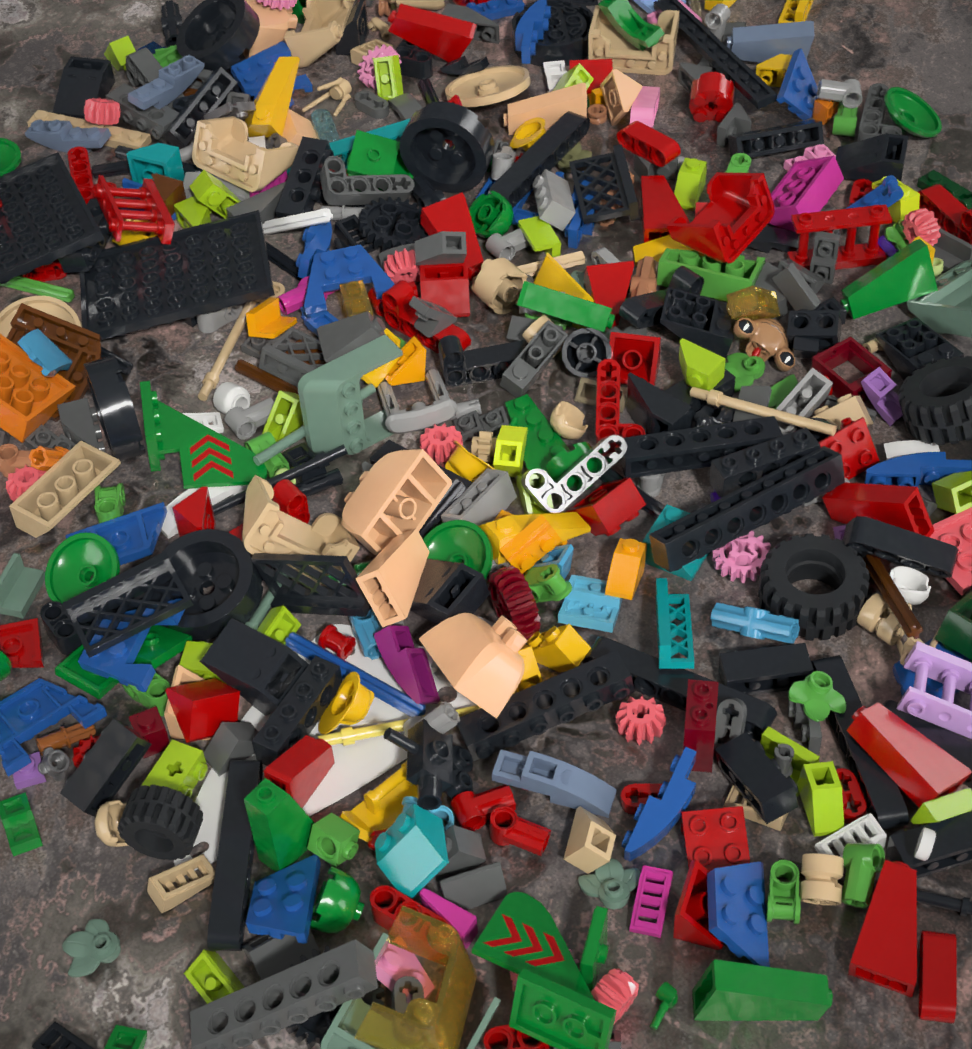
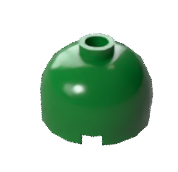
M490 191L491 194L488 195L481 194L469 208L476 235L485 239L496 233L503 236L513 223L514 214L511 204L504 196L495 191Z
M579 442L573 444L575 449L567 452L566 449L560 451L547 463V474L553 481L557 480L592 448L591 445L587 442ZM590 458L587 461V468L592 473L598 469V462L594 458ZM572 475L567 479V486L572 491L576 490L579 482Z
M331 866L327 874L333 877L332 879L329 878L327 882L324 881L321 886L312 914L313 916L317 915L316 921L311 920L310 928L325 933H339L349 926L352 919L355 921L359 920L365 903L360 902L361 890L358 882L348 873Z

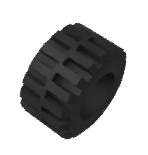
M144 785L140 786V788H135L130 794L117 828L120 832V837L125 840L127 845L146 856L161 860L183 859L192 851L203 821V811L200 810V806L197 803L193 802V799L182 794L180 791L165 786Z

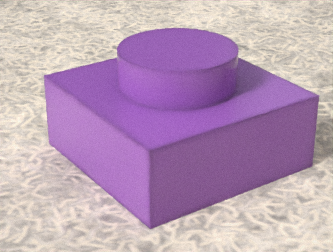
M40 752L29 754L31 763L13 774L17 790L46 782L45 774L42 775L38 771V764L42 763Z

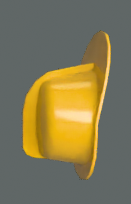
M536 117L524 122L515 131L509 146L511 148L521 147L526 152L546 133L545 120Z
M454 441L457 446L445 464L446 469L472 483L487 468L494 469L480 458L468 452L457 441Z
M351 672L345 677L336 695L324 711L318 725L320 734L331 732L339 723L346 725L356 724L367 715L374 699V693L360 683V676L357 672Z

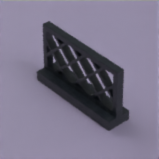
M622 144L613 146L614 152L569 161L584 224L629 215L631 221L640 219L638 201ZM611 161L607 167L600 166L601 163ZM581 167L587 168L584 172L576 170V168ZM594 170L600 172L597 177L590 174ZM607 175L614 177L610 182L604 180ZM584 180L591 182L588 186L581 184ZM597 185L604 187L601 191L594 189ZM611 189L617 191V193L614 196L609 195L607 193ZM588 194L595 196L591 201L584 199ZM601 199L608 201L604 206L598 204ZM614 204H617V205H620V206L623 207V208H619V209H611V207H612ZM591 209L598 211L595 214L587 215Z
M164 551L63 602V605L87 655L91 658L189 608L193 603ZM171 580V582H170V584H169L168 587L159 586V585H161V584H163V583H165V582ZM146 592L142 600L134 599ZM154 593L164 594L160 602L150 601ZM172 595L184 598L174 604H168ZM120 606L117 613L108 612ZM128 606L138 607L134 616L125 614ZM146 608L156 609L153 615L142 617ZM94 619L93 622H92V624H91V626H84V625H82V624H84V623H86V622H88V621ZM103 619L112 620L108 629L98 628ZM120 621L130 622L127 628L121 631L116 630ZM94 634L103 636L100 642L90 646L89 643Z
M254 553L251 558L274 596L270 604L272 608L284 605L291 613L366 617L371 609L368 600L355 579L358 575L347 556ZM266 564H269L270 566L274 567L275 569H277V571L268 567ZM286 564L292 565L293 567L299 569L300 572L294 570L293 568L289 567V566L286 565ZM309 565H313L322 570L323 572L321 573ZM333 566H341L343 572L339 571ZM280 571L294 579V581L280 574ZM304 572L305 574H307V575H309L310 577H312V578H314L315 580H317V582L311 580L310 578L306 577V576L303 575L302 573ZM326 573L329 574L330 576H332V577H334L335 579L339 580L340 583L334 581L333 579L329 578V577L326 576L325 574H326Z

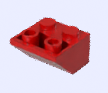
M468 263L420 265L421 299L443 306L456 317H470Z

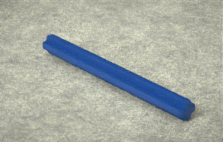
M291 632L286 637V646L312 661L317 656L340 666L343 679L349 673L357 672L360 676V683L373 691L376 698L408 716L425 715L426 706L424 704H417L405 693L295 632Z

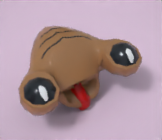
M741 318L735 322L734 334L738 338H748L745 351L749 357L758 356L764 362L774 357L776 367L782 372H786L795 366V357L788 347L785 329L778 320L772 318L756 320Z

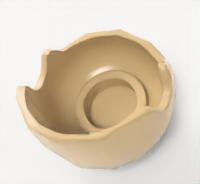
M560 401L550 415V423L554 431L567 440L581 438L588 428L587 424L583 426L585 417L583 412L569 402Z
M120 800L108 801L102 804L96 813L94 823L98 838L105 845L111 847L129 846L120 837V832L117 828L127 804L121 803Z

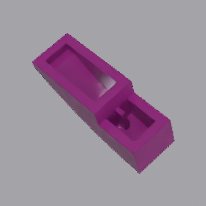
M389 625L373 634L387 668L405 693L417 704L439 703L440 698L425 649L414 647L409 627Z

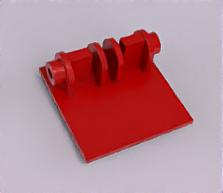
M850 417L844 418L841 421V430L837 431L834 436L830 435L818 442L820 448L825 446L842 454L844 477L848 480L880 462L864 417L853 421Z
M743 806L681 812V832L685 839L688 870L693 860H697L709 871L714 868L751 863Z

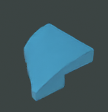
M39 329L29 332L17 342L28 354V357L43 368L41 372L45 377H54L59 370H68L73 362Z

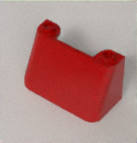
M717 172L707 184L706 191L710 199L708 205L690 224H687L683 217L673 218L667 225L671 238L720 263L734 262L774 216L775 207L764 173Z

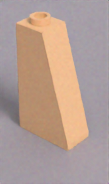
M580 83L508 104V113H503L504 127H508L509 135H514L518 127L524 122L540 117L545 120V130L547 132L568 111L587 117L586 83Z
M417 528L394 537L355 578L382 627L408 617L429 555V550Z

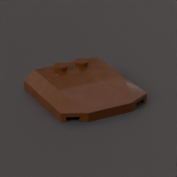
M21 303L10 323L12 328L6 338L20 347L17 342L23 336L35 329H39L73 361L68 370H59L57 372L76 386L64 403L83 399L89 388L83 364L101 359L100 335ZM58 409L50 417V420L55 422L60 420Z

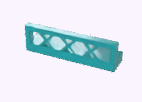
M656 578L659 669H694L695 661L689 594H668L667 578ZM669 604H684V605H682V606H680L679 608L675 609L674 607L670 606ZM674 619H678L683 623L677 626L673 624L671 621H673ZM678 635L684 640L678 643L672 638ZM679 652L680 654L686 656L687 658H671V657L674 656L675 654H677V653Z

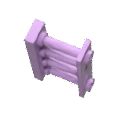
M917 641L904 661V668L916 672L914 687L909 686L897 704V709L972 739V663ZM927 677L943 683L942 698L925 692ZM955 688L971 695L969 710L953 704Z

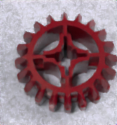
M513 565L500 568L490 574L488 589L496 617L499 619L501 616H504L517 627L516 630L526 639H529L534 633L539 631L541 624L536 600L524 575Z

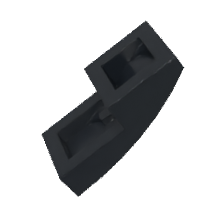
M463 56L446 63L440 69L443 73L463 75L482 71L490 63L487 56L468 63L466 57Z
M765 227L748 246L765 253H769L772 247L784 252L796 251L798 249V234L782 228Z

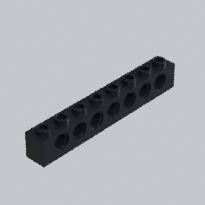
M823 446L649 534L654 563L670 573L677 571L682 566L704 557L709 552L724 547L727 543L740 536H745L750 531L770 523L771 520L790 513L800 505L811 502L814 498L832 491L835 487L845 483L842 454Z

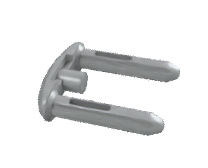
M429 369L426 373V380L435 400L433 405L426 406L423 402H416L412 405L411 411L407 412L405 409L400 410L392 386L385 381L380 383L377 391L387 417L385 425L390 432L401 434L433 427L434 424L439 425L447 422L455 416L457 404L454 400L450 399L439 371Z

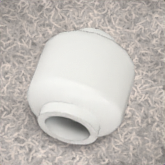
M233 382L221 384L213 396L215 408L225 415L234 407L246 409L250 406L251 398L247 389Z

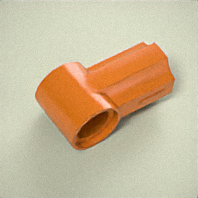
M38 446V448L31 450L28 458L31 461V467L37 470L48 471L70 450L60 446H55V449Z

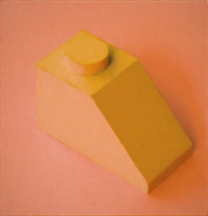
M620 538L613 554L605 595L629 600L633 599L644 573L647 543L638 542L635 539Z

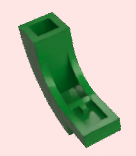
M602 0L598 4L613 27L629 43L642 51L647 47L656 45L659 42V38L665 34L661 27L643 20L634 11L628 0Z

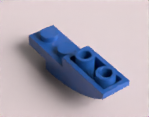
M547 0L535 2L523 14L517 25L515 46L516 51H521L522 64L531 63L532 55L536 54L538 39L543 40L544 32L549 29L551 6H547Z
M584 180L581 184L588 186L591 182ZM574 186L573 194L571 195L576 213L572 217L571 223L565 228V237L568 238V248L577 249L583 234L592 236L595 222L583 223ZM588 194L584 199L591 201L595 196ZM591 209L587 215L595 214V209Z
M331 221L305 229L302 241L305 242L304 253H300L296 261V267L299 268V278L303 279L310 275L314 254L330 250L332 238Z
M924 452L899 456L866 469L864 484L913 487L932 485L933 482L953 473L972 471V460L946 459L945 452Z
M685 747L681 756L676 754L670 767V771L673 772L670 781L663 782L657 798L649 795L646 804H639L634 816V820L638 822L633 831L628 830L621 845L622 848H625V860L632 861L655 846L679 821L682 816L681 812H685L695 794L696 783L688 780V777L696 762L697 751Z

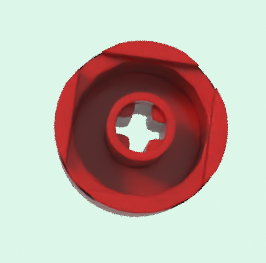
M706 72L701 74L700 78L692 82L689 109L696 122L702 123L705 120H713L721 123L733 108L735 86L731 79L730 81L727 80L725 75L719 72Z

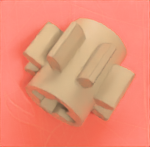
M480 431L479 437L473 436L471 454L478 456L484 462H492V457L495 454L497 438L493 437V432Z

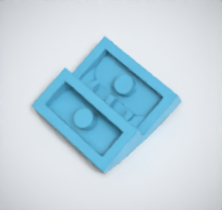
M571 575L569 582L572 585V590L565 597L560 608L558 623L613 633L623 598L605 595L607 585L605 580Z

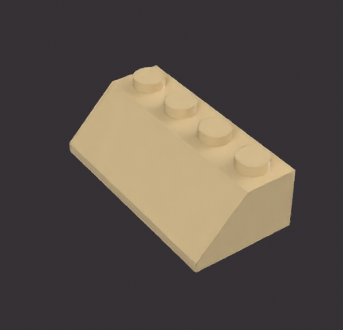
M83 441L78 442L9 506L16 527L35 538L47 533L121 464L120 460Z

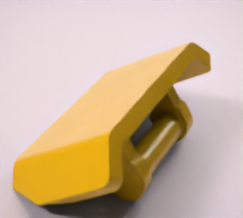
M547 252L536 275L534 284L594 302L593 298ZM572 323V326L577 329L587 328L585 326Z
M407 761L401 765L399 770L375 789L365 793L364 800L351 811H342L339 816L359 829V838L367 843L370 840L369 835L374 830L387 829L395 822L396 818L402 813L404 797L412 796L417 798V786L407 781Z

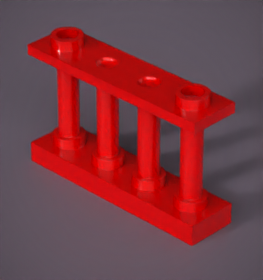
M99 175L98 183L94 184L93 195L94 198H97L108 223L109 232H112L115 241L120 242L122 230L155 232L162 244H171L175 223L153 179L144 178L143 185L139 189L108 187L104 176ZM113 197L138 198L139 200H136V199H121V198H113ZM119 208L144 209V211L122 210ZM124 219L146 220L149 222L124 221Z
M886 204L791 215L796 234H800L798 251L787 252V259L793 260L809 271L813 256V249L808 250L810 232L823 231L833 233V230L847 228L845 246H839L835 270L879 265L886 260L885 252L878 245L880 225L892 223V218ZM870 226L868 243L855 244L857 227Z

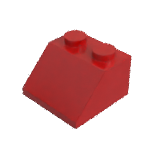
M629 477L601 484L565 512H577L591 527L593 535L606 534L611 536L621 529L620 524L624 521L628 522L636 518L640 514L639 510L646 503Z

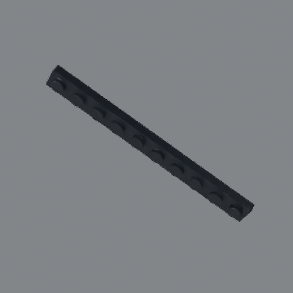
M657 0L654 2V9L659 14L665 10L680 11L678 33L720 73L724 74L727 80L730 81L731 79L735 88L757 109L777 101V93L678 0Z

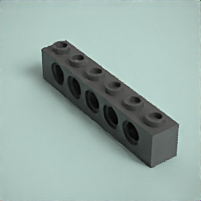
M352 940L190 1011L192 1049H236L251 1045L253 1041L267 1035H275L281 1029L290 1025L303 1023L311 1016L334 1010L337 1005L362 998L365 993L378 988L374 951L357 940Z

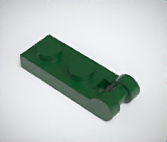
M932 170L918 179L917 187L923 190L935 184H940L966 208L972 209V192L941 173Z

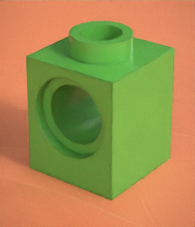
M331 812L312 825L307 849L332 866L337 867L344 861L351 860L357 853L360 830Z

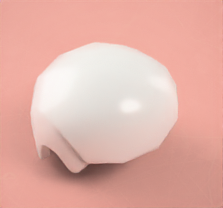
M897 566L892 568L890 576L907 604L919 605L928 598L931 586L928 587L929 577L909 567Z

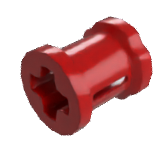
M331 624L320 634L318 645L324 649L332 650L337 653L338 657L345 660L353 652L356 642L354 637L345 636L338 631L336 626Z

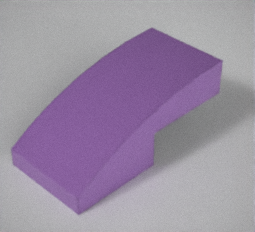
M878 367L865 377L861 384L872 405L886 423L891 426L903 416L898 395L893 391L897 385Z

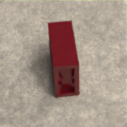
M852 337L837 342L834 346L812 357L811 369L813 367L822 375L829 377L830 381L833 382L832 394L838 399L851 393L852 397L861 396L863 402L869 400L861 381L878 367L891 378L892 369ZM849 361L865 376L849 384L832 369Z
M688 679L683 751L685 747L697 751L696 762L692 771L712 773L719 682Z

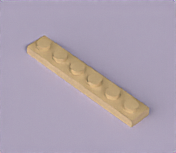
M37 110L27 122L28 127L36 120L70 121L73 128H108L111 137L104 146L113 148L121 145L139 149L148 146L152 142L151 135L148 133L111 125L92 124L83 119L44 110Z

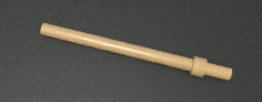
M256 300L245 303L211 371L206 373L202 381L203 386L198 394L200 400L206 401L212 389L216 388L220 380L219 375L247 322L246 313L255 307Z
M692 387L690 390L691 397L705 400L709 405L717 407L723 405L762 417L775 416L777 421L834 436L837 427L835 425L723 395L721 391L714 389L707 391Z

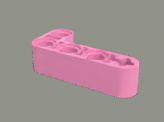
M643 86L631 107L630 123L640 121L654 128V121L659 107L660 87Z

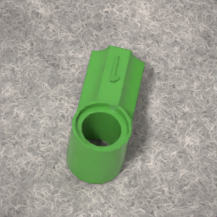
M839 102L838 112L834 117L832 135L855 137L858 107L847 108L842 102Z
M268 431L246 441L245 447L257 455L275 444L276 441ZM281 452L264 462L267 468V475L270 478L274 477L276 471L281 468L290 469L289 463Z
M848 843L843 851L846 875L841 901L846 905L856 908H867L871 903L876 873L881 872L885 861L884 850L880 844Z

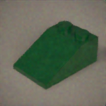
M972 591L948 610L935 637L946 649L961 653L971 663Z

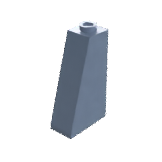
M814 21L733 28L731 36L726 38L725 45L743 61L762 63L779 54L793 55V52L800 48L807 59L814 39Z

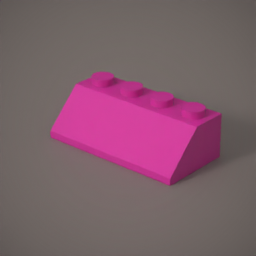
M835 156L797 161L793 164L771 193L775 210L774 216L769 222L777 228L796 232L791 215L821 211L844 180Z

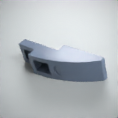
M184 56L160 69L159 78L128 93V101L142 110L151 106L161 109L176 99L192 84L203 70L204 63L193 56Z
M36 120L31 123L28 130L24 133L27 138L36 143L66 153L71 148L79 146L86 148L89 153L92 148H102L111 137L108 128H73L70 121Z
M500 750L492 772V781L550 796V803L573 809L581 806L592 814L609 818L617 789L605 781L576 766L533 751H529L528 756Z

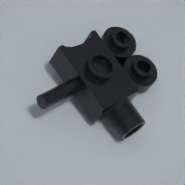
M425 719L408 730V738L392 728H388L385 731L384 739L407 751V781L417 786V805L425 810L439 808L442 804V793L444 791L451 799L462 792H473V781L468 775L473 769L472 755L465 748L460 746L453 747V735H444L436 731Z

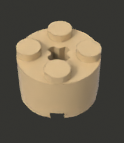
M506 258L487 259L481 265V271L471 288L475 295L497 314H507L512 311L509 309L515 304L517 305L520 289H522L524 281H527V275Z

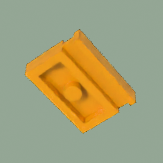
M541 514L499 551L511 566L513 565L515 568H518L523 574L532 568L544 555L552 551L562 540Z

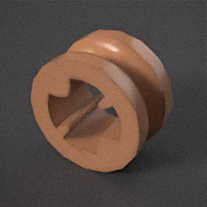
M379 0L378 9L380 17L384 14L389 17L391 13L389 0Z
M594 104L588 108V118L591 124L599 125L606 122L607 108L604 105Z

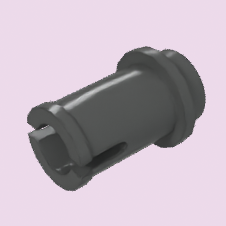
M779 744L778 748L775 747L774 759L779 764L783 775L788 777L793 772L791 762L794 757V750L788 744Z

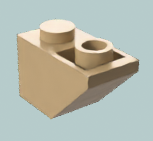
M851 393L837 399L838 404L831 408L826 405L815 410V416L811 417L829 419L838 425L839 428L842 424L841 421L848 417L853 421L864 417L867 427L874 424L861 396L852 397Z
M580 806L576 809L563 859L589 874L610 861L616 835L604 820Z

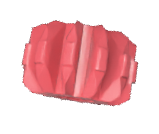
M88 99L84 106L85 120L92 124L105 126L117 124L121 115L120 104L117 101L108 99Z
M924 208L914 210L905 215V220L902 221L904 226L902 232L905 233V240H908L909 244L918 236L931 246L938 243V238L941 237L939 233L941 227L937 223L938 218H934L933 211H928Z
M404 248L401 252L395 250L394 255H387V260L384 261L383 266L384 271L395 284L400 280H405L406 282L420 281V265H415L414 250L407 252Z
M445 423L442 426L434 424L432 429L425 428L424 434L421 435L420 449H423L436 464L447 463L457 447L454 441L463 446L461 432L457 431L455 426L447 427Z
M27 464L22 469L15 467V473L8 474V481H6V490L10 499L14 502L47 471L28 467Z
M641 695L636 700L630 696L628 703L621 702L619 711L616 714V723L619 735H625L627 742L634 739L637 740L640 746L643 740L652 744L654 737H661L663 728L666 725V717L662 705L656 704L654 697L645 700L644 696Z
M619 968L609 970L591 991L595 1001L617 1010L614 1024L617 1020L621 1019L630 1005L633 1004V1000L638 995L639 984L633 980L634 978Z

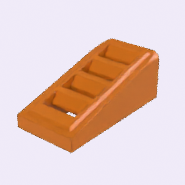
M821 99L814 100L813 119L822 121V125H825L838 112L839 102Z

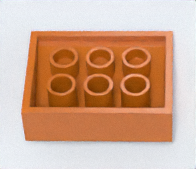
M0 334V428L23 443L32 432L50 419L57 411V405L64 403L76 386L58 373L54 377H45L41 372L43 369L41 366L33 362L22 348Z

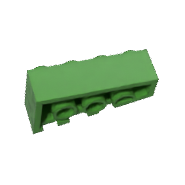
M666 248L659 260L657 285L668 288L674 272L680 266H685L704 278V285L700 295L714 300L731 302L738 306H747V300L765 264V257H757L756 261L744 260L745 256L739 255L732 263H720L705 255L700 256L697 251Z

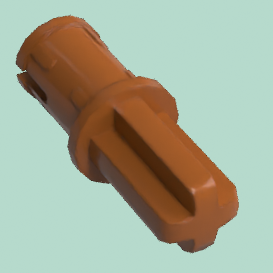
M77 723L67 728L61 726L59 731L36 738L35 740L41 756H43V750L48 747L54 750L63 747L69 749L71 744L79 742L80 739H87L90 737V734L95 736L96 730L94 724L85 729L80 723Z

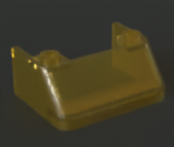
M402 905L387 934L391 938L389 944L444 966L435 1001L431 1002L423 998L413 999L409 1002L404 1014L372 1002L356 1032L355 1039L380 1049H459L477 978L475 967L459 933L453 926Z

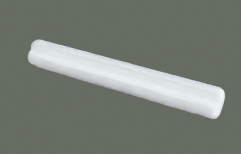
M325 208L264 222L263 230L266 235L327 223L333 218V214H331L330 209Z

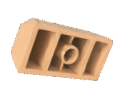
M245 0L257 13L260 20L259 33L250 50L246 48L243 51L245 59L285 41L286 31L288 29H296L298 18L292 14L291 6L290 9L282 7V10L278 7L272 9L269 8V5L263 6V2Z
M423 449L390 452L379 459L370 471H364L359 478L360 484L357 489L349 492L345 497L344 501L346 504L342 513L343 527L366 549L377 556L394 537L416 528L418 532L451 487L452 480Z
M461 613L445 619L419 638L454 689L495 718L499 716L517 689L525 671L524 659L518 651L528 640L504 616H501L491 626L475 614Z

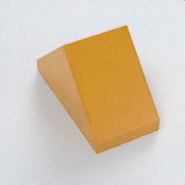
M413 336L401 349L403 355L399 357L385 377L391 386L425 381L426 349Z

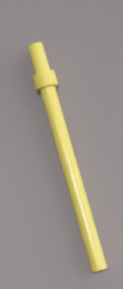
M475 705L455 710L458 712L459 717H462L481 707ZM408 719L353 729L352 726L341 728V732L320 735L318 738L325 740L330 746L343 743V746L355 744L356 740L382 736L388 728H392L397 732H403V724Z

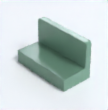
M13 553L0 576V614L24 619L45 581L44 570L24 567L22 558L18 553Z

